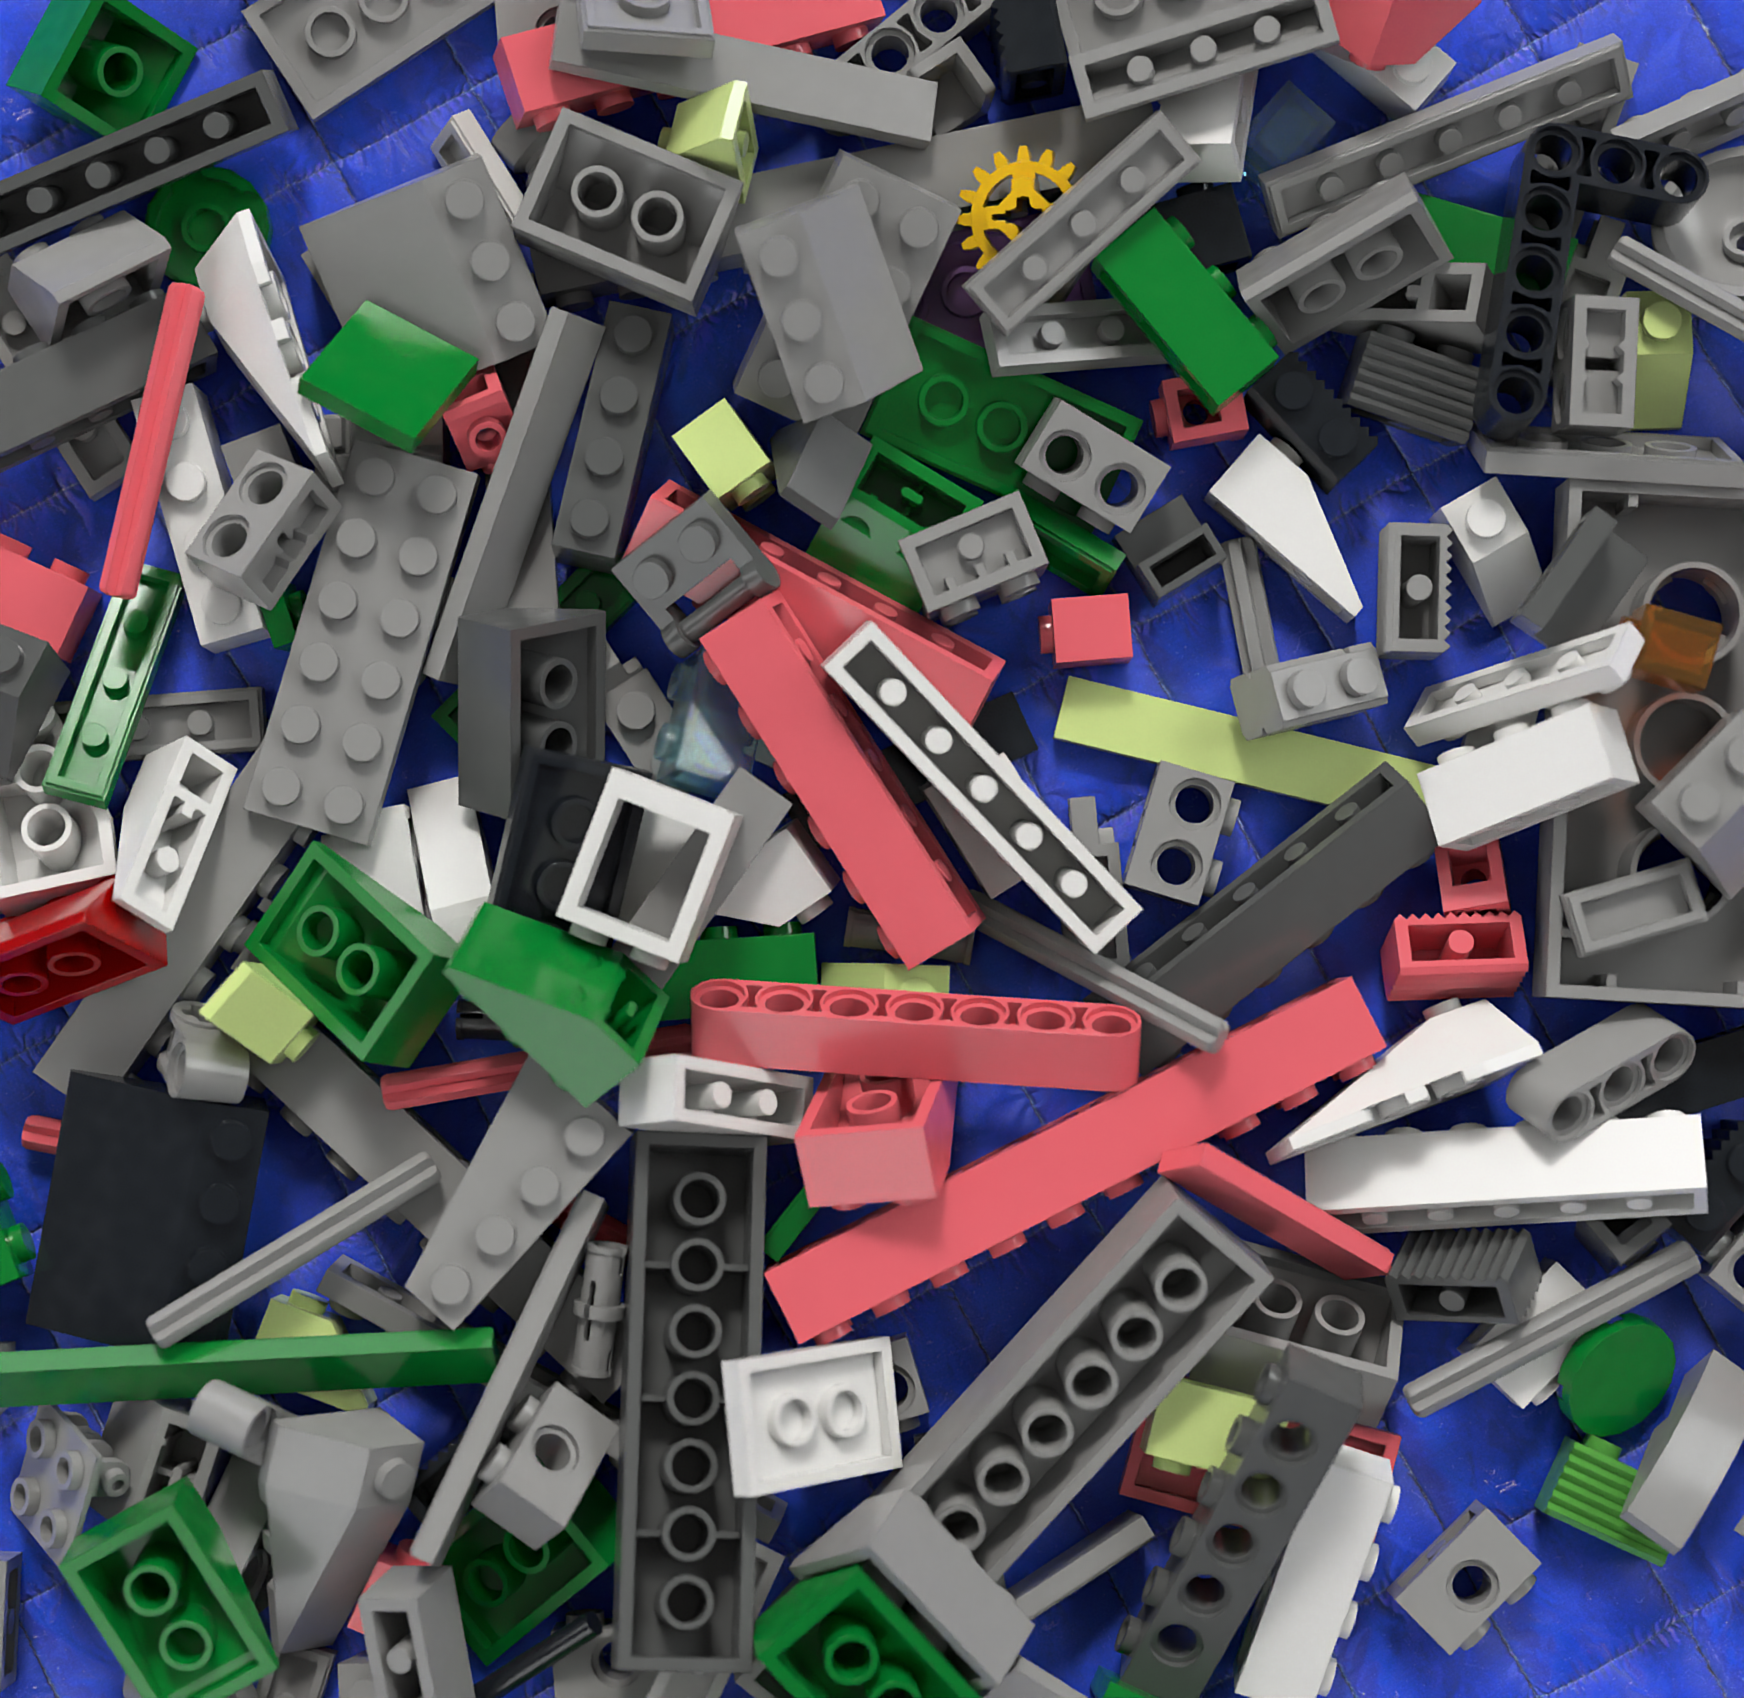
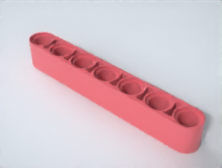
M710 979L697 984L690 992L691 1050L694 1057L767 1069L1104 1092L1129 1089L1136 1084L1139 1078L1142 1021L1140 1015L1134 1010L1120 1005L737 979Z

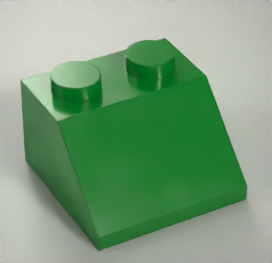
M51 0L6 85L53 116L100 139L165 111L198 48L127 0Z

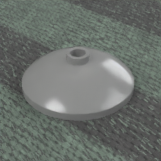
M1737 146L1715 151L1701 157L1709 171V184L1706 192L1679 223L1669 227L1651 225V239L1654 251L1744 301V146ZM1668 181L1664 189L1671 195L1682 197L1679 187L1673 182Z

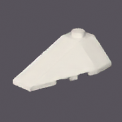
M246 209L237 212L195 267L199 287L205 294L200 320L207 333L215 330L227 354L332 488L344 484L322 406L297 393L299 378L310 365L285 279L251 211Z
M54 706L49 710L13 782L11 783L0 778V911L6 917L22 915L46 905L53 898L72 895L97 885L102 879L115 876L118 851L113 817L108 808L105 810L45 794L42 788V782L64 726Z
M1458 997L1440 1002L1425 1009L1422 1013L1426 1021L1405 1034L1375 1060L1376 1064L1373 1068L1353 1078L1265 1153L1270 1165L1490 1086L1543 1054L1537 1040L1486 999L1463 1007Z

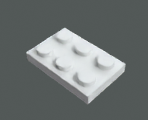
M872 1336L721 1361L734 1497H755L903 1467L890 1336Z

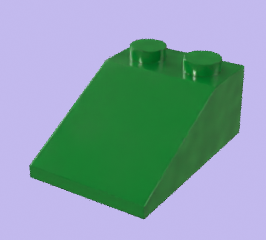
M312 841L244 944L362 1062L409 1069L459 996L452 981L442 973L458 943L436 923L323 843Z
M536 1456L539 1463L543 1467H545L543 1461L538 1456ZM593 1475L566 1527L537 1550L528 1546L477 1508H473L464 1516L442 1565H452L465 1641L486 1667L615 1561L617 1502L595 1475Z
M188 1476L75 1537L58 1566L142 1698H226L276 1671L280 1665L223 1531Z

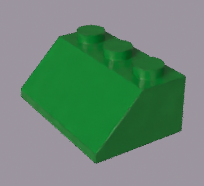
M858 1564L800 1581L753 1621V1641L756 1657L795 1698H982Z

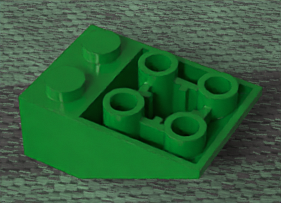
M873 435L870 440L873 446L838 522L831 530L821 524L806 553L920 614L923 602L900 550L898 540L983 506L984 501Z
M487 902L482 903L477 908L442 972L452 981L455 989L464 999L475 1003L501 1028L504 1036L513 1045L523 1048L548 1072L549 1077L558 1088L569 1092L585 1108L641 1065L670 998L624 953L588 942L563 930Z

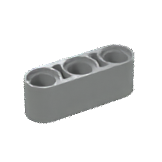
M1635 1003L1621 1009L1517 1070L1507 1087L1506 1102L1508 1108L1551 1139L1559 1143H1566L1677 1080L1691 1065L1695 1055L1696 1043L1691 1034L1643 1003Z

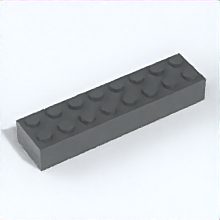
M637 1130L630 1139L626 1234L628 1254L625 1261L624 1304L626 1307L623 1320L611 1668L615 1670L752 1673L757 1496L734 1497L721 1361L761 1355L767 1136Z

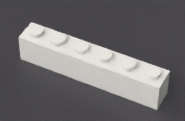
M866 621L819 665L1087 949L1096 954L1143 910L872 621Z
M1676 1110L1657 1111L1648 1115L1647 1118L1618 1119L1613 1116L1576 1139L1566 1143L1554 1141L1528 1121L1523 1120L1515 1126L1487 1128L1478 1123H1462L1453 1126L1447 1131L1422 1132L1412 1127H1398L1388 1130L1384 1135H1352L1304 1153L1306 1201L1362 1234L1708 1213L1700 1114L1685 1115L1683 1112Z

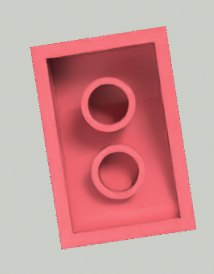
M825 1072L794 1136L809 1208L832 1206L836 1210L848 1211L862 1207L866 1203L893 1201L901 1206H914L922 1204L929 1199L938 1198L950 1166L958 1081Z

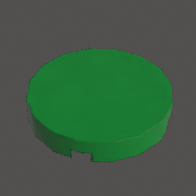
M212 166L157 190L148 204L144 224L163 235L172 247L164 273L167 278L173 282L190 284L200 288L195 267L234 215L246 209L251 211L270 249L273 228L269 208L249 181L230 169Z
M1635 1313L1620 1314L1619 1316L1624 1320H1618L1612 1324L1605 1322L1584 1333L1572 1345L1560 1367L1557 1381L1563 1386L1562 1398L1557 1396L1559 1408L1583 1432L1599 1437L1621 1434L1642 1422L1659 1405L1671 1384L1676 1364L1674 1346L1667 1334L1647 1317Z

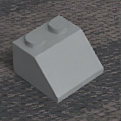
M124 210L105 219L100 214L93 215L78 223L70 231L69 237L51 246L47 242H39L23 250L14 259L7 290L40 341L47 342L50 347L71 337L72 330L83 321L98 315H105L107 320L130 310V303L140 295L160 288L172 247L163 235Z
M1744 708L1725 715L1634 807L1685 858H1690L1691 864L1727 899H1732L1744 886Z

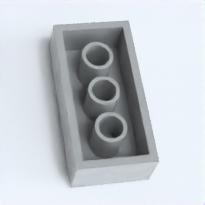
M839 149L817 197L856 183L859 184L907 324H909L957 222L961 209L955 203ZM763 314L732 382L734 393L794 421H799L802 417L766 317ZM874 397L866 402L830 415L855 433H858Z

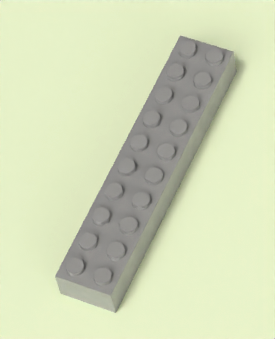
M1161 1175L902 1459L903 1467L893 1469L868 1498L907 1487L914 1495L920 1497L928 1504L932 1515L955 1540L964 1544L972 1552L974 1560L996 1582L1274 1280L1273 1276L1256 1251L1176 1183ZM795 1577L789 1583V1585L778 1595V1597L768 1606L767 1609H769L773 1604H775L780 1598H782L787 1592H789L793 1587H795L800 1581ZM753 1641L752 1673L734 1672L735 1682L755 1698H795L756 1657Z

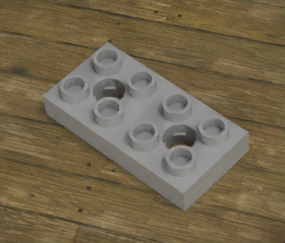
M1568 478L1555 489L1552 560L1581 518L1596 506L1618 521L1611 532L1648 558L1646 566L1600 630L1609 629L1631 621L1645 640L1632 667L1630 678L1613 692L1607 694L1595 692L1576 698H1587L1590 703L1617 709L1640 783L1540 822L1532 997L1744 1009V886L1732 899H1727L1710 882L1709 890L1703 900L1708 921L1583 958H1578L1559 897V895L1637 872V865L1641 854L1650 844L1661 839V835L1634 807L1725 715L1744 708V489ZM1672 578H1685L1697 582L1714 597L1719 606L1722 622L1720 635L1709 649L1698 654L1699 659L1685 658L1670 652L1660 644L1651 629L1649 621L1650 601L1660 588L1673 581ZM1545 708L1546 721L1552 718L1551 710Z

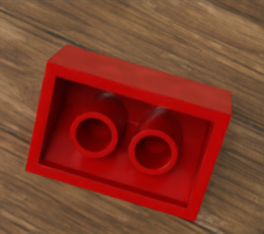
M115 876L104 878L97 885L72 895L53 898L46 905L22 915L0 919V1019L15 1025L168 966L166 934L112 901Z

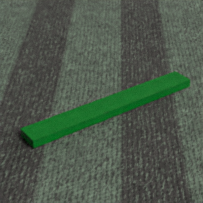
M491 1327L458 1328L454 1331L452 1329L185 1342L174 1343L166 1348H161L158 1344L0 1352V1408L196 1398L203 1387L214 1379L222 1380L253 1395L489 1383L500 1361V1355L494 1329Z

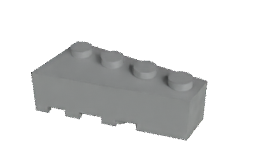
M528 1055L405 1287L454 1331L636 1130L618 1126L619 1114L601 1098H598L585 1108L569 1092L558 1088L549 1077L548 1072Z

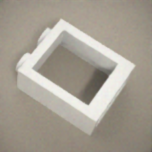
M612 767L556 916L571 921L572 925L569 933L588 942L606 946L609 937L633 946L629 957L649 966L666 970L670 961L677 964L688 962L744 816L628 770ZM624 800L710 833L670 939L584 906Z

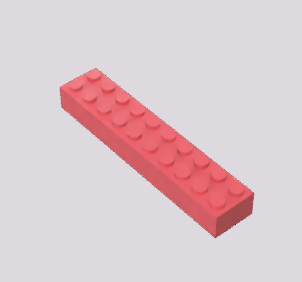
M1352 977L1334 978L1229 1031L1222 1048L1217 1053L1211 1054L1196 1048L1174 1059L1169 1064L1152 1070L1146 1076H1140L1136 1084L1129 1089L1108 1092L948 1173L938 1198L929 1199L922 1204L914 1206H901L893 1201L780 1258L778 1262L774 1261L768 1264L764 1275L798 1343L801 1344L813 1338L816 1346L826 1345L852 1331L851 1326L853 1323L851 1318L871 1308L876 1318L881 1317L911 1301L908 1289L930 1279L934 1288H938L969 1272L965 1260L987 1249L992 1258L995 1259L1028 1242L1023 1233L1028 1228L1044 1220L1051 1229L1057 1228L1086 1212L1081 1203L1082 1201L1102 1191L1105 1197L1108 1196L1109 1200L1135 1189L1144 1183L1139 1172L1159 1163L1164 1151L1197 1145L1200 1141L1216 1133L1220 1139L1225 1138L1228 1141L1260 1125L1261 1123L1256 1113L1272 1105H1275L1277 1110L1283 1108L1284 1111H1287L1316 1097L1319 1093L1314 1085L1315 1083L1329 1076H1332L1334 1081L1341 1079L1344 1082L1370 1070L1376 1064L1372 1054L1386 1048L1387 1045Z

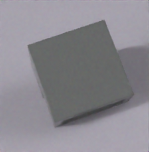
M1182 494L1139 520L1131 534L1123 530L1112 539L1115 548L1127 554L1124 562L1153 608L1219 568L1228 557L1208 524L1204 523L1201 525Z

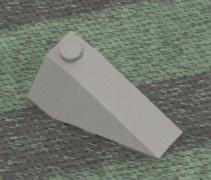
M381 1407L272 1419L258 1485L259 1497L267 1504L269 1528L262 1532L264 1549L271 1555L273 1578L267 1584L272 1647L279 1654L333 1645L362 1592L379 1555L383 1553L411 1501L425 1442Z

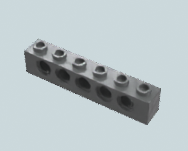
M1288 1343L1277 1365L1271 1362L1265 1365L1254 1390V1400H1257L1248 1417L1239 1414L1233 1422L1225 1444V1451L1228 1452L1219 1468L1211 1465L1206 1471L1197 1494V1502L1200 1504L1192 1518L1182 1516L1177 1523L1169 1545V1552L1172 1553L1164 1568L1156 1565L1152 1569L1143 1589L1141 1600L1144 1604L1137 1617L1130 1614L1127 1615L1119 1629L1114 1649L1116 1652L1121 1653L1120 1681L1159 1698H1199L1363 1411L1361 1373L1291 1343ZM1285 1422H1296L1301 1424V1426L1295 1428H1286L1280 1426V1424ZM1267 1474L1272 1477L1266 1479H1258L1252 1477V1475ZM1239 1525L1242 1526V1528L1230 1529L1224 1526ZM1209 1575L1212 1576V1578H1200L1197 1576ZM1171 1625H1183L1184 1627H1174Z

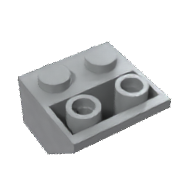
M178 1398L113 1402L102 1438L112 1448L114 1457L124 1461L129 1467L131 1473L130 1486L119 1497H91L89 1506L108 1520L185 1476L189 1477L204 1503L208 1506L231 1459L232 1453L194 1436L189 1431V1414L195 1400Z

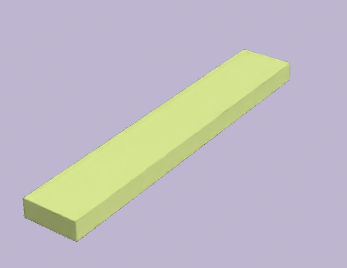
M1068 676L1053 735L1055 740L1153 764L1163 760L1233 781L1235 784L1324 806H1329L1384 761L1389 763L1409 781L1425 803L1417 773L1436 766L1294 730L1247 741L1242 734L1239 719L1236 716L1073 676Z

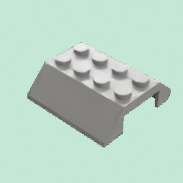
M1056 0L1061 30L1069 54V62L1087 122L1340 44L1328 0Z

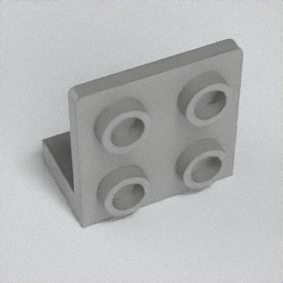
M1019 491L898 540L900 550L923 602L922 615L932 621L940 619L942 626L945 628L978 615L977 610L981 608L979 602L998 595L1001 603L1006 604L1036 591V586L1040 584L1039 577L1043 576L1049 564Z

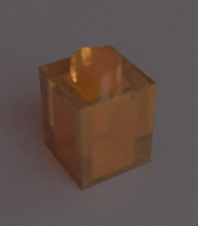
M1649 603L1633 610L1631 618L1627 616L1621 618L1618 625L1631 621L1645 640L1632 667L1631 678L1690 695L1706 689L1723 629L1722 624Z

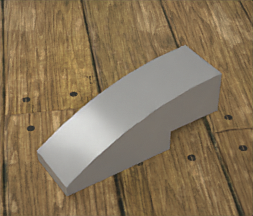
M1715 1349L1709 1352L1684 1375L1669 1416L1653 1430L1620 1514L1623 1520L1673 1556L1682 1549L1699 1522L1744 1440V1370Z

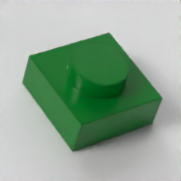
M289 584L271 611L260 606L274 649L288 652L291 650L307 597L303 590L297 591L295 584Z

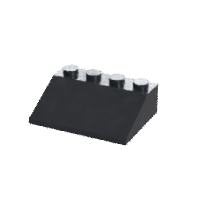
M71 1069L26 1324L112 1346L157 1344L146 1325V1320L149 1316L243 1259L269 1117V1109L265 1098L244 1095L238 1104L172 1098L169 1095L167 1083ZM234 1307L176 1343L228 1340Z

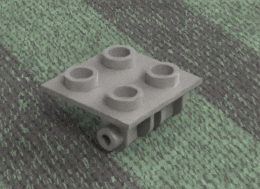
M57 1405L38 1406L35 1420L30 1423L27 1430V1450L20 1475L15 1479L11 1487L10 1509L55 1564L59 1566L74 1538L82 1533L91 1497H119L123 1495L130 1486L131 1473L124 1461L114 1457L112 1448L104 1441L102 1436L98 1432L91 1430L88 1421L82 1414L78 1412H63Z

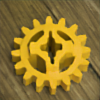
M1019 146L1017 162L1010 163L1006 156L998 151L993 154L996 166L994 172L989 174L979 167L972 171L976 180L981 185L977 192L972 190L960 191L959 196L972 204L971 213L959 215L956 224L972 228L973 235L966 238L961 243V246L965 251L981 249L983 255L977 262L976 268L978 270L999 252L991 243L987 232H1003L1012 241L1023 231L1022 227L998 219L1000 217H1011L1012 213L1021 212L1023 201L1030 200V205L1035 210L1044 212L1053 203H1050L1040 194L1038 175L1052 180L1064 194L1073 186L1070 181L1078 169L1072 162L1064 165L1057 171L1053 168L1055 164L1054 151L1046 149L1041 155L1039 162L1032 161L1029 147ZM1013 177L1011 179V192L998 206H987L988 200L995 189L1001 183Z

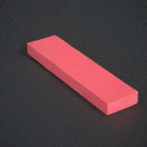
M1202 1143L1169 1149L1162 1153L1157 1173L1343 1280L1387 1275L1390 1270L1394 1256L1390 1249L1212 1145Z

